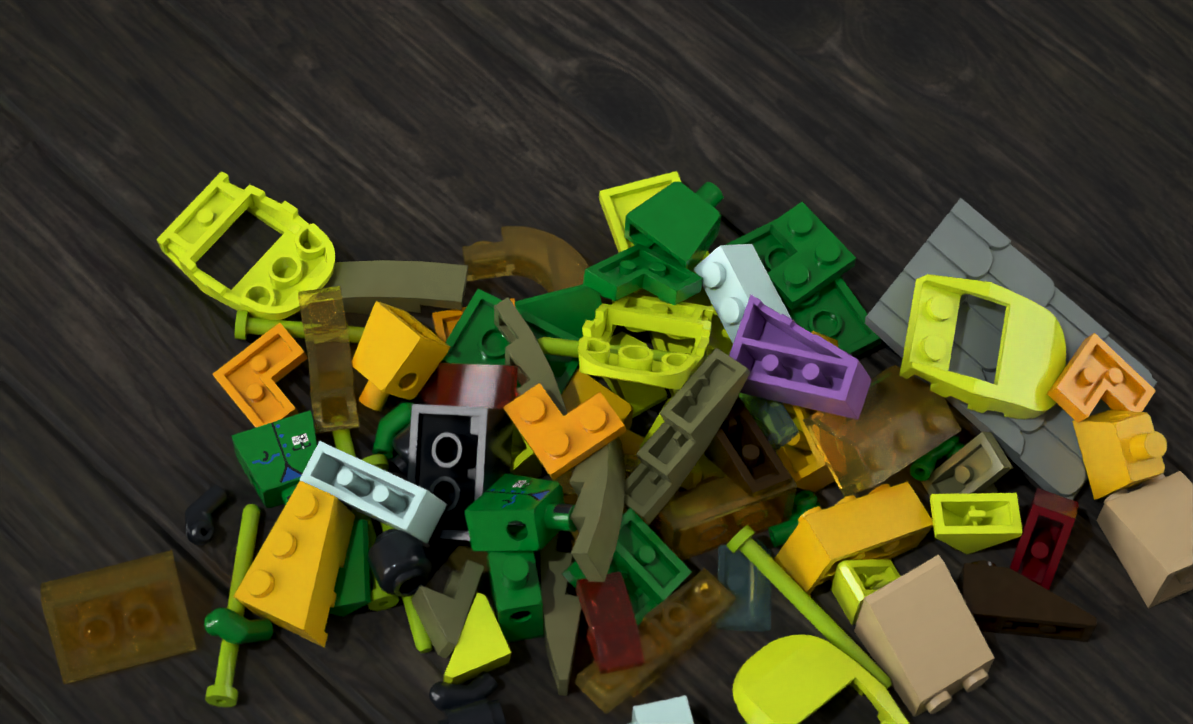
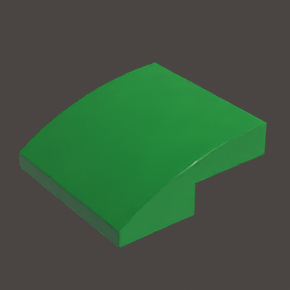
M630 507L622 515L617 546L605 582L588 581L576 560L562 575L622 638H625L688 577L691 571Z

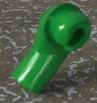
M401 403L380 419L372 450L374 455L382 454L387 459L393 457L394 448L392 440L411 423V410L414 403Z
M946 434L923 446L910 467V473L913 478L919 481L928 480L940 459L945 457L948 460L965 446L958 441L959 437L953 434Z
M808 490L797 493L794 497L795 505L789 520L768 527L770 540L774 547L785 544L798 526V518L804 512L814 507H821L815 493Z
M216 608L204 620V627L208 634L219 636L231 644L268 641L273 634V626L268 619L248 620L229 608Z

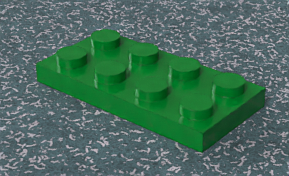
M773 221L725 244H752L767 273L792 256L769 232L770 224ZM841 276L792 311L784 303L791 319L797 325L810 333L815 331L838 340V348L854 358L882 343V339L865 324L868 314Z

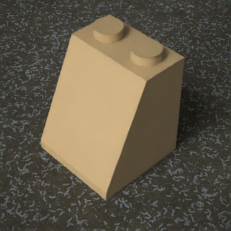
M1179 471L1167 477L1164 474L1156 476L1144 482L1141 488L1128 493L1126 489H1123L1107 497L1096 521L1146 606L1151 608L1192 590L1193 483Z
M939 555L864 598L854 632L877 665L890 677L893 688L914 717L926 710L930 714L940 711L952 701L951 695L963 688L970 692L981 686L989 678L987 673L994 660V656L950 572Z

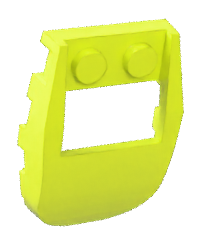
M222 171L157 238L162 252L205 294L237 311H248L249 316L253 318L278 321L297 313L327 284L335 267V250L329 237L314 223L309 225L301 218L296 207L286 201L281 204L265 196V191L250 184L245 190L230 184L228 174ZM247 210L269 227L282 234V236L231 290L197 268L196 263Z
M931 274L916 279L899 376L905 379L913 375L931 382L930 391L944 398L952 396L967 403V409L980 413L989 410L1002 412L1005 417L1033 419L1041 416L1055 405L1056 402L1047 393L1066 366V343L1058 320L1049 310L1022 295L992 282ZM970 294L1006 306L994 384L949 371L961 295Z
M633 293L617 301L612 300V305L602 303L596 310L595 319L593 321L586 320L582 326L583 337L580 338L578 345L579 371L588 375L681 390L683 385L706 360L714 307L681 302L674 306L673 304L661 301L657 297ZM616 325L625 326L627 330L632 332L654 331L666 333L668 337L673 339L695 338V346L691 355L680 352L667 353L662 356L661 362L653 361V351L641 345H626L619 349L618 354L610 353L609 341Z
M790 635L770 642L743 664L736 674L733 683L734 702L747 724H800L849 684L860 696L865 694L879 712L877 718L880 720V724H909L884 685L830 642L816 636Z

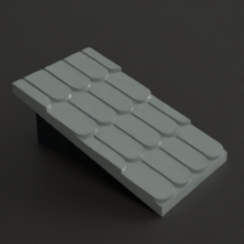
M962 198L958 200L949 214L946 215L865 319V324L882 339L881 345L900 358H903L916 279L931 274L992 282L1032 300L1049 310L1056 317L1065 337L1066 365L1084 339L1096 333L1153 388L1157 383L1152 378L1148 369L1109 337L1110 333L1056 288L1050 277L1010 244L1011 240ZM970 294L961 295L949 371L994 384L1006 306ZM952 396L945 398L981 432H992L1003 452L1045 491L1074 500L1087 482L1088 475L1072 423L1074 419L1057 403L1039 417L1016 419L1005 417L1002 412L989 410L984 413L967 409V403ZM1100 399L1090 415L1112 409Z

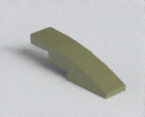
M389 260L336 262L330 280L305 307L370 315L375 302L378 301L416 313H421L422 305L462 310L468 277V265Z
M509 297L505 298L494 306V324L510 343L505 347V365L521 384V387L516 389V398L540 383L562 415H566L565 404L553 371L533 332Z
M716 348L688 379L681 390L659 412L664 423L636 453L641 463L625 480L624 507L627 510L631 507L648 525L653 521L704 454L729 414L750 374L747 367Z
M619 437L577 464L569 481L578 496L570 518L580 532L571 554L587 580L591 582H605L617 546L622 521L625 495V465L622 442Z
M559 531L540 549V591L543 603V628L548 660L558 695L567 696L582 617L583 597L568 595L570 583L562 573L572 564L573 556L571 553L558 551L562 531Z

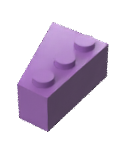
M750 294L729 354L731 358L747 367L750 371L740 393L859 420L872 380L860 361L817 334H812L791 318L784 314H779Z

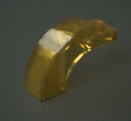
M501 227L500 242L479 241L470 246L462 247L463 265H468L467 281L511 275L523 276L539 283L550 293L583 284L585 269L589 267L584 258L567 242L551 233L530 227Z
M341 286L298 292V299L308 355L310 396L316 432L322 433L357 428L360 423L355 369L352 365L353 354Z

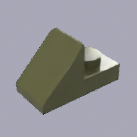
M981 432L935 469L928 480L921 482L929 496L931 494L997 493L994 482L1013 467L992 432Z
M467 560L459 573L452 571L443 594L420 586L412 598V604L438 656L447 659L457 645L484 566Z

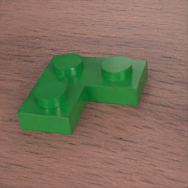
M800 202L770 224L769 232L792 255L768 272L781 300L791 311L855 266L856 257L803 202Z
M640 243L586 268L583 280L584 285L599 292L602 297L612 299L613 301H617L643 288L658 296L661 301L673 304L674 306L700 293L703 283V277Z

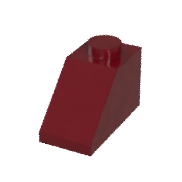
M1037 488L1022 528L1023 534L1019 537L1009 568L1049 590L1074 525L1079 502Z

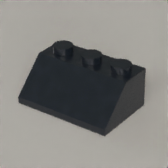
M412 404L407 481L426 489L447 504L430 538L470 541L465 510L504 474H510L513 422L504 409Z

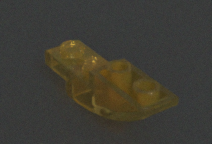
M703 569L647 613L638 628L580 672L575 684L605 714H608L630 695L635 698L684 655L734 604L736 597L708 570Z

